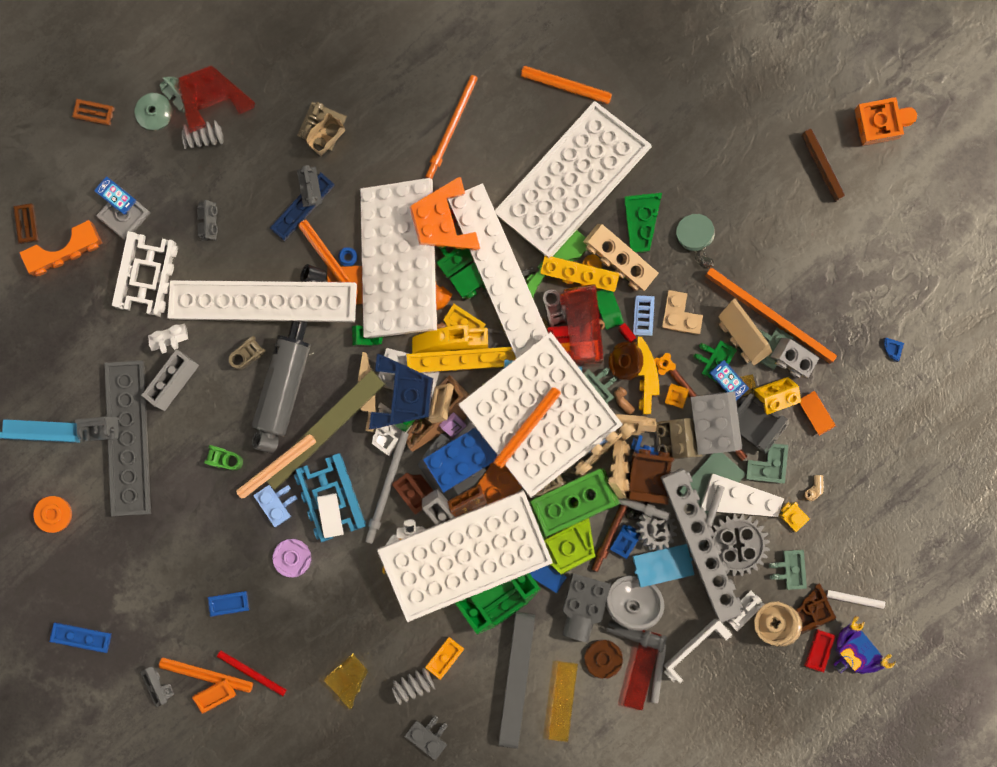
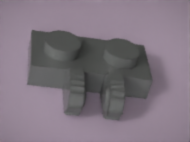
M436 715L426 727L417 720L405 735L407 739L434 760L438 758L447 746V743L439 737L448 726L446 723L442 724L436 734L430 731V728L437 722L438 717Z

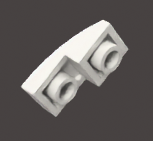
M337 494L318 496L324 538L344 535Z

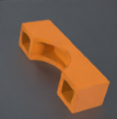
M88 220L72 228L71 239L63 249L49 252L38 245H34L20 252V255L28 273L33 276H41L52 267H61L69 259H78L86 251L92 252L97 250L99 245L103 243L94 224Z

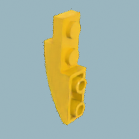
M468 325L439 328L412 337V354L488 348V328L468 329Z
M638 337L637 341H633V343L638 345L644 357L642 370L637 375V377H643V380L639 382V391H643L642 399H639V410L642 411V415H651L652 396H659L658 372L648 345L642 337Z

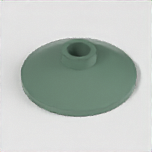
M158 93L144 95L135 106L136 120L147 130H160L168 125L172 118L173 109L171 103L165 96ZM151 107H155L154 113L149 112Z

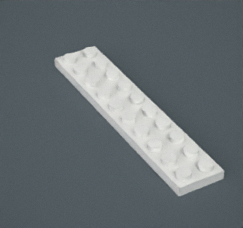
M482 183L466 190L463 196L449 198L448 202L462 234L473 232L477 234L480 249L478 251L469 250L517 359L548 335V332Z
M170 281L168 319L355 322L357 284L355 282Z

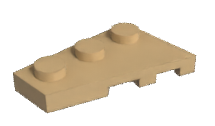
M620 438L614 444L613 460L615 464L611 465L610 469L613 478H609L608 482L619 499L626 498V493L629 491L627 473L630 472V465L627 460L628 456H630V446L623 438Z

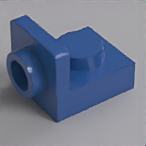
M638 435L637 439H633L630 449H633L634 452H639V449L651 450L650 454L658 455L657 452H654L655 448L647 445H644L643 448L640 447L643 436Z
M624 524L610 550L627 559L638 542L640 533H636L634 527Z

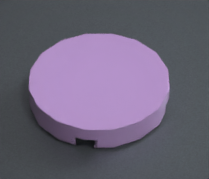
M287 539L279 543L273 553L275 569L286 577H298L304 574L311 563V552L308 546L297 539Z

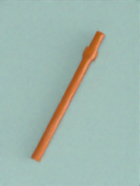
M474 75L470 76L436 154L430 160L431 165L426 173V178L433 179L437 168L440 167L443 161L442 156L478 79Z

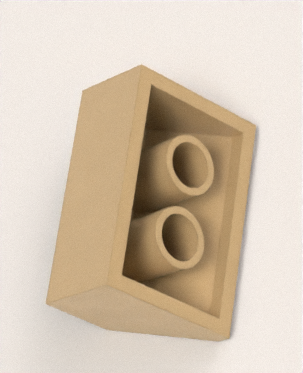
M733 299L718 316L721 321L719 326L724 333H730L732 344L735 348L740 347L743 351L741 356L747 363L751 362L754 366L773 352L767 340L737 300Z

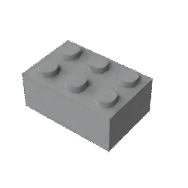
M735 391L691 397L698 455L742 449Z

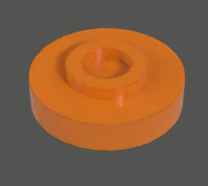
M45 497L37 503L34 509L35 523L45 532H60L70 524L72 519V509L69 503L61 497Z

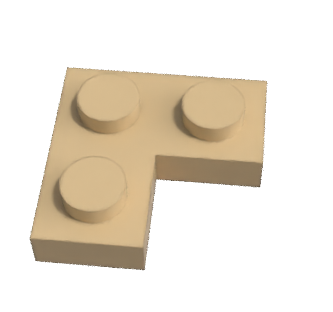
M668 290L662 328L700 335L703 315L684 312L688 293Z

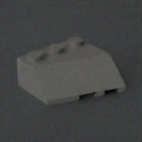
M441 433L422 457L418 466L433 490L438 488L449 501L473 488L485 474L486 470L484 468L443 493L423 460L451 442Z

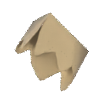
M327 113L324 120L310 130L306 139L307 145L318 155L322 156L345 132V128L340 119ZM330 124H335L339 127L334 137H330L326 133V128ZM317 138H323L326 141V145L321 151L313 147V142Z

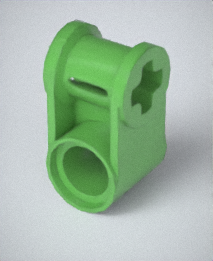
M209 445L208 448L210 450L207 460H204V464L234 471L242 467L243 459L239 454ZM235 456L237 458V463L235 466L231 467L229 465V459Z

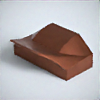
M406 473L392 484L415 515L423 510L422 499L433 492V489L421 474L411 475Z

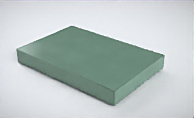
M712 453L691 477L693 481L690 483L692 490L696 489L700 498L697 501L699 507L711 473L738 483L746 475L743 470L723 453ZM685 486L679 490L682 495L686 492Z

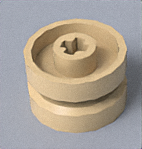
M770 602L762 606L754 620L758 636L764 642L777 647L788 646L794 643L799 638L802 630V620L798 612L791 606L781 602Z

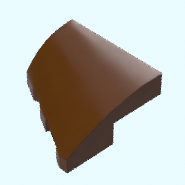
M820 583L815 586V589L796 610L802 620L801 635L836 620V616Z

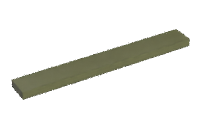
M371 370L295 444L309 434L315 438L316 443L268 479V484L274 490L281 486L297 468L306 462L386 385L382 379Z

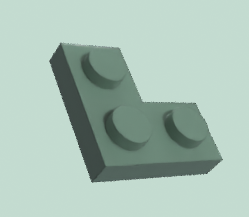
M773 444L767 452L766 462L747 460L745 480L784 484L788 445Z

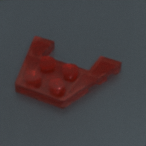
M212 65L178 78V86L185 109L184 113L189 133L205 127L206 123L198 110L230 98L239 114L255 107L253 100Z

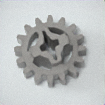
M647 515L639 516L642 521L636 522V525L640 526L636 533L641 534L638 540H644L643 546L649 545V550L656 549L658 551L662 550V548H668L669 544L674 543L672 537L677 536V534L673 532V529H676L677 526H673L672 523L675 519L668 518V520L658 518L656 520Z

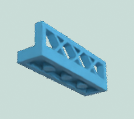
M3 420L2 432H0L1 439L80 443V439L77 436V423Z

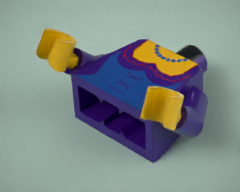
M855 616L852 623L840 631L835 651L841 658L833 664L835 669L841 674L849 667L855 673L866 674L874 673L884 668H892L896 662L889 663L887 661L892 655L888 654L882 660L883 656L861 630L865 622L857 624L856 621L859 617Z

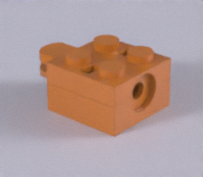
M896 97L862 103L855 108L862 146L900 139L904 135L903 127L911 126L917 119V113L914 108H898Z

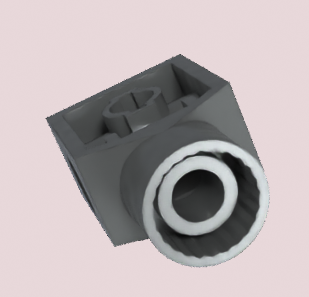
M572 574L562 610L567 615L563 636L589 643L593 624L599 623L602 620L611 584Z

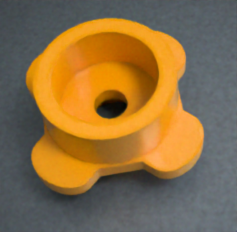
M669 353L654 359L660 375H665L666 372L673 371L676 368V364L672 362Z

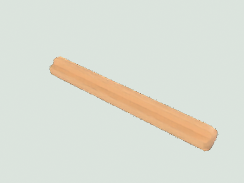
M310 434L304 437L237 489L238 496L242 499L252 493L316 443L315 438Z

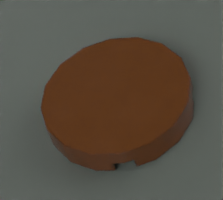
M631 342L617 344L613 348V353H610L609 356L610 371L620 380H631L637 377L642 370L644 359L642 351L638 345Z
M597 640L586 650L584 656L585 665L593 676L601 679L611 678L620 671L623 663V654L614 642Z

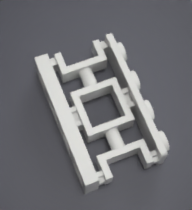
M128 231L112 306L117 309L130 311L132 302L147 304L146 313L160 317L166 308L164 298L165 294L169 293L170 283H168L169 275L172 276L174 265L172 261L173 257L177 256L178 246H176L173 240L162 239L160 248L144 245L146 236ZM137 247L147 250L145 260L135 258ZM155 252L166 254L164 265L153 262ZM140 265L156 268L152 285L136 282ZM128 285L139 287L137 297L126 296ZM147 289L158 291L156 302L145 299Z

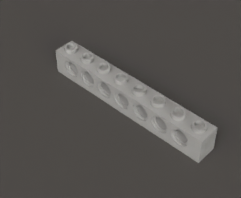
M683 468L661 476L717 619L722 623L742 615L740 609L743 608L740 598L734 595L735 585L732 579L728 580L726 575L729 572L725 561L721 562L720 560L721 550L718 544H714L712 540L714 533L711 526L706 525L704 519L707 516L704 508H700L697 501L700 498L696 489L692 490L690 483L693 481L689 471L685 472ZM683 485L686 487L685 494L677 495V488ZM689 503L692 504L693 511L685 513L684 506ZM700 522V529L692 531V523ZM701 540H707L708 542L705 549H699L698 547ZM708 558L715 559L712 567H706L705 565ZM716 576L722 577V582L719 585L713 584V579ZM723 594H729V600L721 603L720 597Z

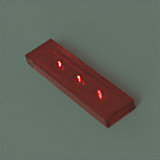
M651 632L652 634L662 636L661 634ZM639 643L624 706L643 711L657 649L648 646L645 648Z

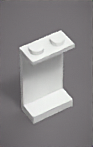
M713 619L664 664L666 668L664 673L673 682L677 680L681 683L683 681L673 668L714 630L722 639L728 640L732 636L719 620Z

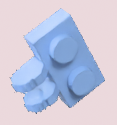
M268 485L253 495L274 527H277L291 517L285 507L296 501L297 497L291 496L284 503L279 499L280 496L289 492L291 489L289 485L277 493Z

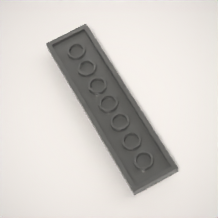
M143 360L105 363L107 417H118L119 438L108 440L111 516L151 514L146 399L141 396L146 390L145 363Z

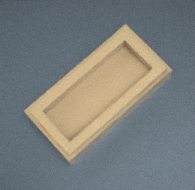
M450 383L435 386L428 419L431 423L446 421L448 418L454 388Z

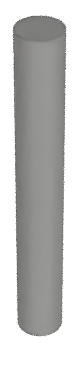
M665 645L662 653L658 652L651 696L652 703L659 702L667 645Z

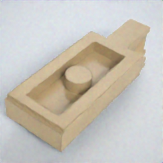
M615 414L623 425L626 423L628 425L631 424L636 429L632 435H640L645 431H656V419L645 416ZM619 427V428H618L617 430H615L614 432H615L616 434H620V432H619L618 430H619L621 427Z

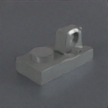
M152 666L140 672L155 706L158 707L167 703V699L174 695L171 685L160 686L159 673Z

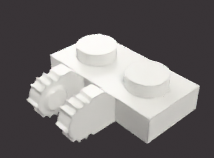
M185 323L173 325L169 329L155 331L148 335L151 351L160 349L163 354L167 352L166 346L169 345L174 350L178 349V342L188 339Z

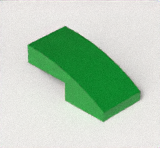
M602 289L593 293L606 330L624 324L613 291Z

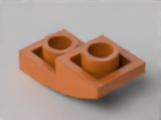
M815 391L801 398L800 405L819 436L836 427Z

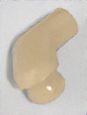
M814 475V485L805 492V498L809 501H814L823 494V475Z

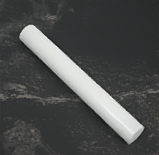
M827 590L826 593L827 598L881 609L885 607V601Z

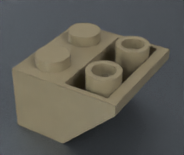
M694 418L656 422L657 453L658 451L670 453L669 456L674 459L702 457V455H698Z

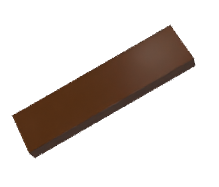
M810 128L804 131L801 136L834 201H840L845 194L813 130Z

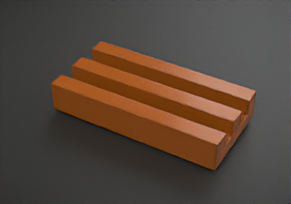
M76 99L72 117L111 126L110 121L115 108L109 105ZM85 105L108 110V113L84 109L79 106ZM78 112L106 117V120L78 114Z

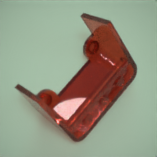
M596 284L564 289L563 293L560 294L561 305H565L569 351L566 352L578 367L601 366L603 362V348Z

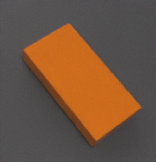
M227 678L193 695L192 698L203 714L235 697L236 693Z

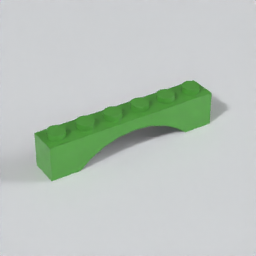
M576 230L553 257L569 261L579 260L587 251V245L583 242L586 237ZM543 261L537 267L539 271L536 275L531 274L526 280L532 298L538 286L547 276L541 274Z

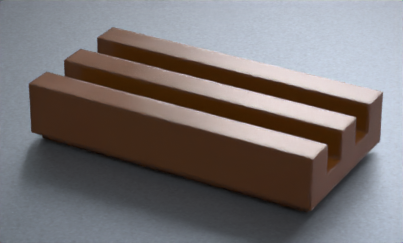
M34 204L13 206L18 243L38 242ZM27 208H29L33 237L30 236ZM20 209L23 212L26 238H23Z

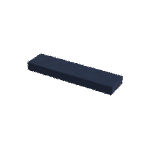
M320 172L317 176L321 199L323 200L334 188L335 184ZM300 194L270 229L283 241H286L296 230L298 224L305 220L317 205L303 207Z

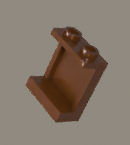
M639 449V452L633 451L627 498L668 504L669 496H667L661 476L671 472L674 458L670 457V453L658 451V455L650 454L651 450Z

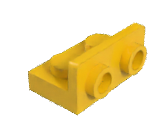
M789 377L754 389L755 396L764 404L766 414L774 413L801 402L799 386Z

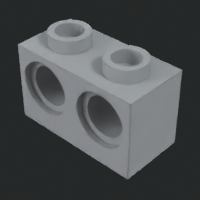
M781 337L771 355V358L776 361L775 364L777 366L789 369L790 374L799 379L800 377L809 378L819 360V357L792 339Z

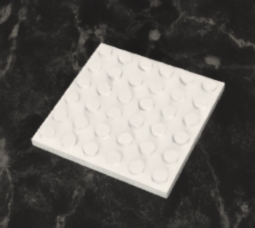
M551 332L458 404L495 453L499 455L551 388L555 387L561 392V395L505 464L530 497L534 496L602 442L611 432L623 425Z

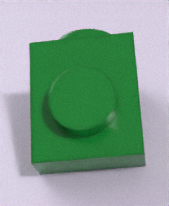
M352 326V345L376 346L382 344L383 337L364 338L363 326Z

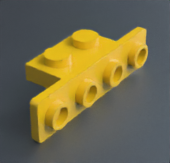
M546 255L541 269V274L560 278L562 282L568 284L576 282L580 283L584 288L592 289V287L613 292L616 290L619 273L553 256L548 258Z

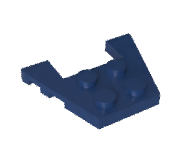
M377 354L375 371L395 373L391 414L371 412L369 429H377L429 417L433 378L386 356Z

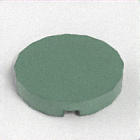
M691 214L679 222L676 235L678 241L685 249L699 251L712 243L715 229L708 217L701 214Z

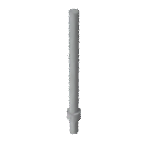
M401 432L373 519H370L368 525L370 528L365 542L372 544L376 531L380 528V519L409 435L408 433Z
M561 475L563 481H566L567 484L575 480ZM591 489L590 493L596 495L595 491ZM628 498L619 499L620 504L644 512V515L656 516L664 520L669 518L670 513L656 509L654 505H645Z

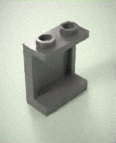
M750 393L748 397L744 396L739 403L740 407L737 410L740 434L744 439L766 454L789 425V421L783 415L780 416L775 412L766 414L764 404Z

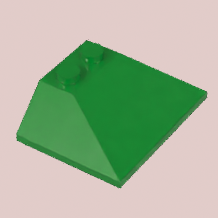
M527 573L455 602V604L475 633L480 634L496 627L527 605L541 588L531 574Z

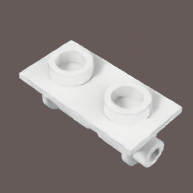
M752 591L741 599L743 608L740 610L742 615L727 620L736 631L764 605L762 600Z

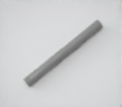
M717 485L705 520L707 526L710 525L712 527L725 489L724 486ZM707 540L699 542V549H704Z

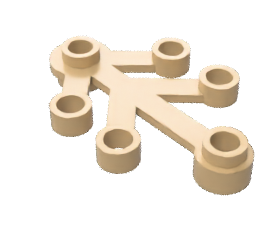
M626 423L618 430L620 432L619 435L614 431L605 438L608 442L603 447L600 444L596 445L591 450L593 455L586 462L583 460L575 467L577 470L575 472L576 476H585L593 468L591 465L596 463L601 458V455L610 451L616 441L621 437L627 440L636 429L631 424L628 425Z

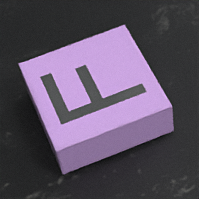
M454 412L446 421L440 424V427L452 438L467 426Z

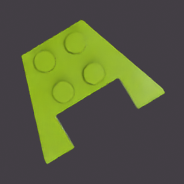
M578 500L573 503L575 507L578 506ZM589 518L544 540L553 562L550 565L561 575L595 558Z

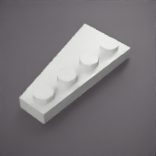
M711 473L700 508L703 507L704 511H709L717 485H721L725 489L717 512L779 516L784 498Z

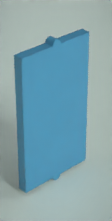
M687 544L632 556L636 569L634 573L637 574L640 588L694 575L691 562L693 559L690 557Z

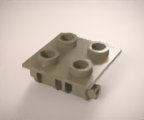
M312 102L297 136L306 140L310 130L323 121L327 113L340 119L342 125L347 116L323 107L322 103ZM335 124L328 125L326 128L327 135L334 137L339 127ZM317 138L313 142L321 147L326 145V141L323 138ZM334 142V144L329 148V150L332 151V149H333V147H334V145H335V142Z

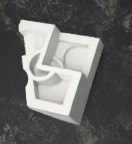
M382 403L379 404V413L391 414V410ZM394 425L377 428L373 435L372 444L388 456H391L397 447L401 432L403 431Z

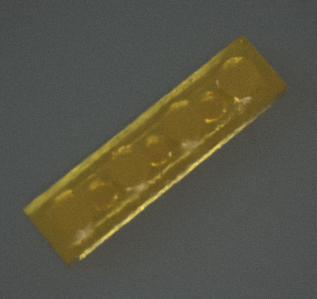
M558 661L549 740L568 742L578 663Z

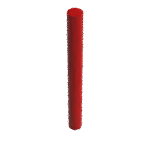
M220 650L217 657L279 695H285L287 691L285 688Z

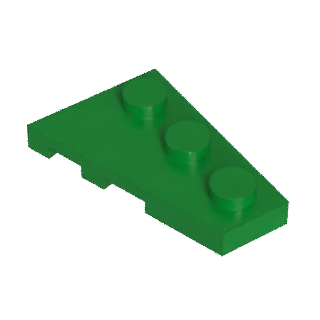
M662 193L624 197L629 246L635 253L650 251Z

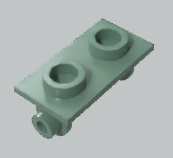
M163 77L165 81L160 84L161 91L169 99L176 96L172 103L181 112L187 113L190 110L189 106L197 105L194 96L190 92L185 91L177 78Z

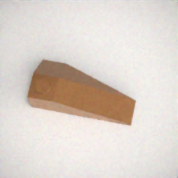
M449 375L440 384L450 383L454 386L448 417L454 412L464 421L467 415L458 404L470 396V394ZM429 417L415 420L408 431L409 435L406 444L413 452L441 435V433H444L445 431L440 427L442 422L431 423L428 421Z

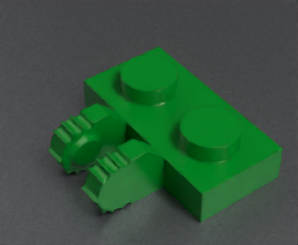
M445 246L439 247L445 257L439 260L437 265L447 279L474 261L469 249H455L453 247L454 251L448 253Z
M721 340L715 349L703 343L700 344L699 347L703 351L712 354L709 360L700 354L695 353L693 356L696 360L706 364L701 374L714 382L716 381L709 372L722 360H725L729 365L737 349Z

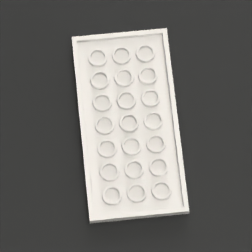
M594 101L498 206L495 213L503 222L541 253L550 258L563 246L652 146Z
M430 178L360 189L364 338L437 330L434 246L419 244L409 208L414 203L433 193V181Z
M524 490L378 549L407 622L553 563Z

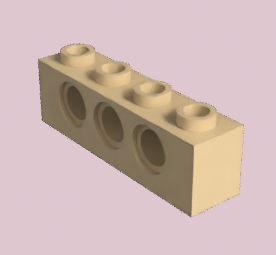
M597 224L583 241L590 253L598 254L601 257L600 261L608 267L612 266L615 269L614 272L619 273L621 279H627L629 281L628 285L635 291H645L658 275L654 268L603 224ZM605 241L609 244V249L606 252L602 249ZM618 254L623 256V261L620 264L616 261ZM633 266L637 268L635 276H632L630 272Z

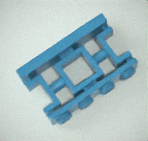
M340 453L326 458L328 465L326 469L311 474L308 465L297 468V474H294L297 484H301L303 492H301L303 502L308 503L310 509L307 510L309 519L315 523L316 528L313 529L315 536L321 542L333 539V537L324 538L323 529L316 511L317 509L319 510L317 497L319 492L332 487L336 488L341 502L339 509L347 507L345 499H348L356 524H353L350 517L342 520V525L348 523L351 532L366 527ZM332 463L336 465L343 485L342 488H340L338 481L328 484L325 474L334 471ZM303 473H306L308 479L315 477L319 479L321 487L312 490L314 498L311 497Z

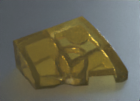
M353 653L324 680L349 709H352L355 697L361 689V683L365 679L368 670Z

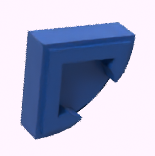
M884 338V348L887 355L898 362L904 343Z

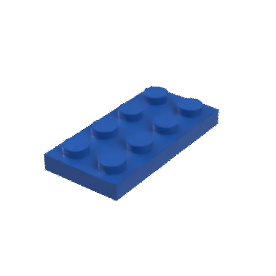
M475 427L423 460L444 493L493 463L498 455Z

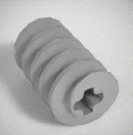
M216 120L213 126L207 121L206 127H203L201 122H199L198 128L191 123V128L188 129L186 124H184L182 130L184 148H187V144L190 148H194L195 143L198 147H201L202 142H204L205 146H209L210 140L213 145L217 144V140H219L220 144H223L221 126L218 125Z
M422 668V675L415 671V678L408 674V681L401 677V684L394 680V687H392L399 705H401V698L408 702L409 695L415 699L416 692L422 696L423 689L427 693L430 692V686L435 689L431 676L425 668Z

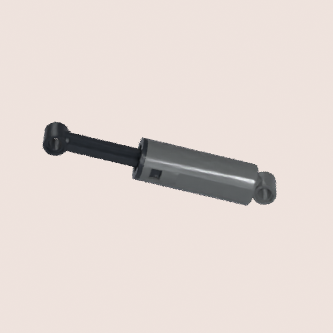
M306 264L301 271L300 280L301 282H325L326 271ZM292 321L288 337L281 335L277 337L252 423V428L258 430L252 440V447L256 450L272 454L277 449L278 436L284 437L286 435L311 344L303 342L308 321Z

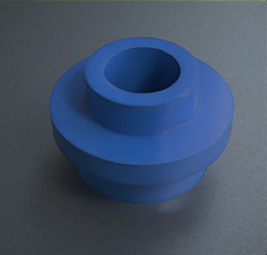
M349 247L343 248L338 255L339 262L343 266L354 265L357 261L356 251ZM350 254L352 256L351 259L345 260V255Z

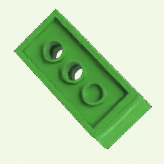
M604 468L593 471L528 502L543 539L620 504L617 495L608 483L609 477ZM591 489L596 493L595 499H592L589 495ZM574 497L578 500L577 507L572 503Z

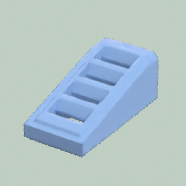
M635 296L634 335L652 336L654 296ZM639 302L649 303V306H639ZM639 310H648L649 314H641L638 312ZM638 318H649V322L638 321ZM638 326H648V330L637 328Z

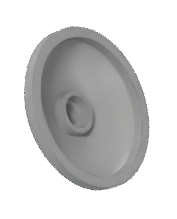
M626 576L615 581L610 587L607 608L612 618L621 626L631 630H646L656 625L662 617L664 599L660 590L655 585L640 588L637 576Z

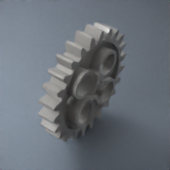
M733 513V519L725 515V522L719 519L720 526L713 524L716 531L713 532L712 540L714 544H718L721 550L720 560L721 562L725 561L728 571L732 570L733 576L736 575L737 571L743 576L745 570L751 574L750 568L753 567L755 570H758L756 564L763 565L764 563L761 558H768L764 554V551L770 550V548L765 546V544L770 543V540L764 539L768 533L761 532L764 526L760 525L757 527L759 521L756 519L751 522L752 516L750 515L747 519H744V514L737 518L736 514ZM735 528H738L739 541L743 543L740 546L741 562L738 561L737 548L733 546V544H736ZM745 529L752 531V535L748 539H744L741 536L742 531ZM724 532H732L733 537L730 541L722 539ZM748 548L754 550V555L751 558L744 556V551ZM729 550L735 552V557L732 560H727L724 557L725 553Z

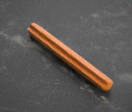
M524 66L521 72L522 77L606 104L610 103L612 94L531 67Z
M303 220L298 224L300 230L337 281L352 282L308 221Z
M551 388L496 457L494 463L498 467L502 468L561 395L557 388Z
M161 658L159 662V668L215 684L227 678L232 688L250 693L253 688V683L250 681L171 659Z

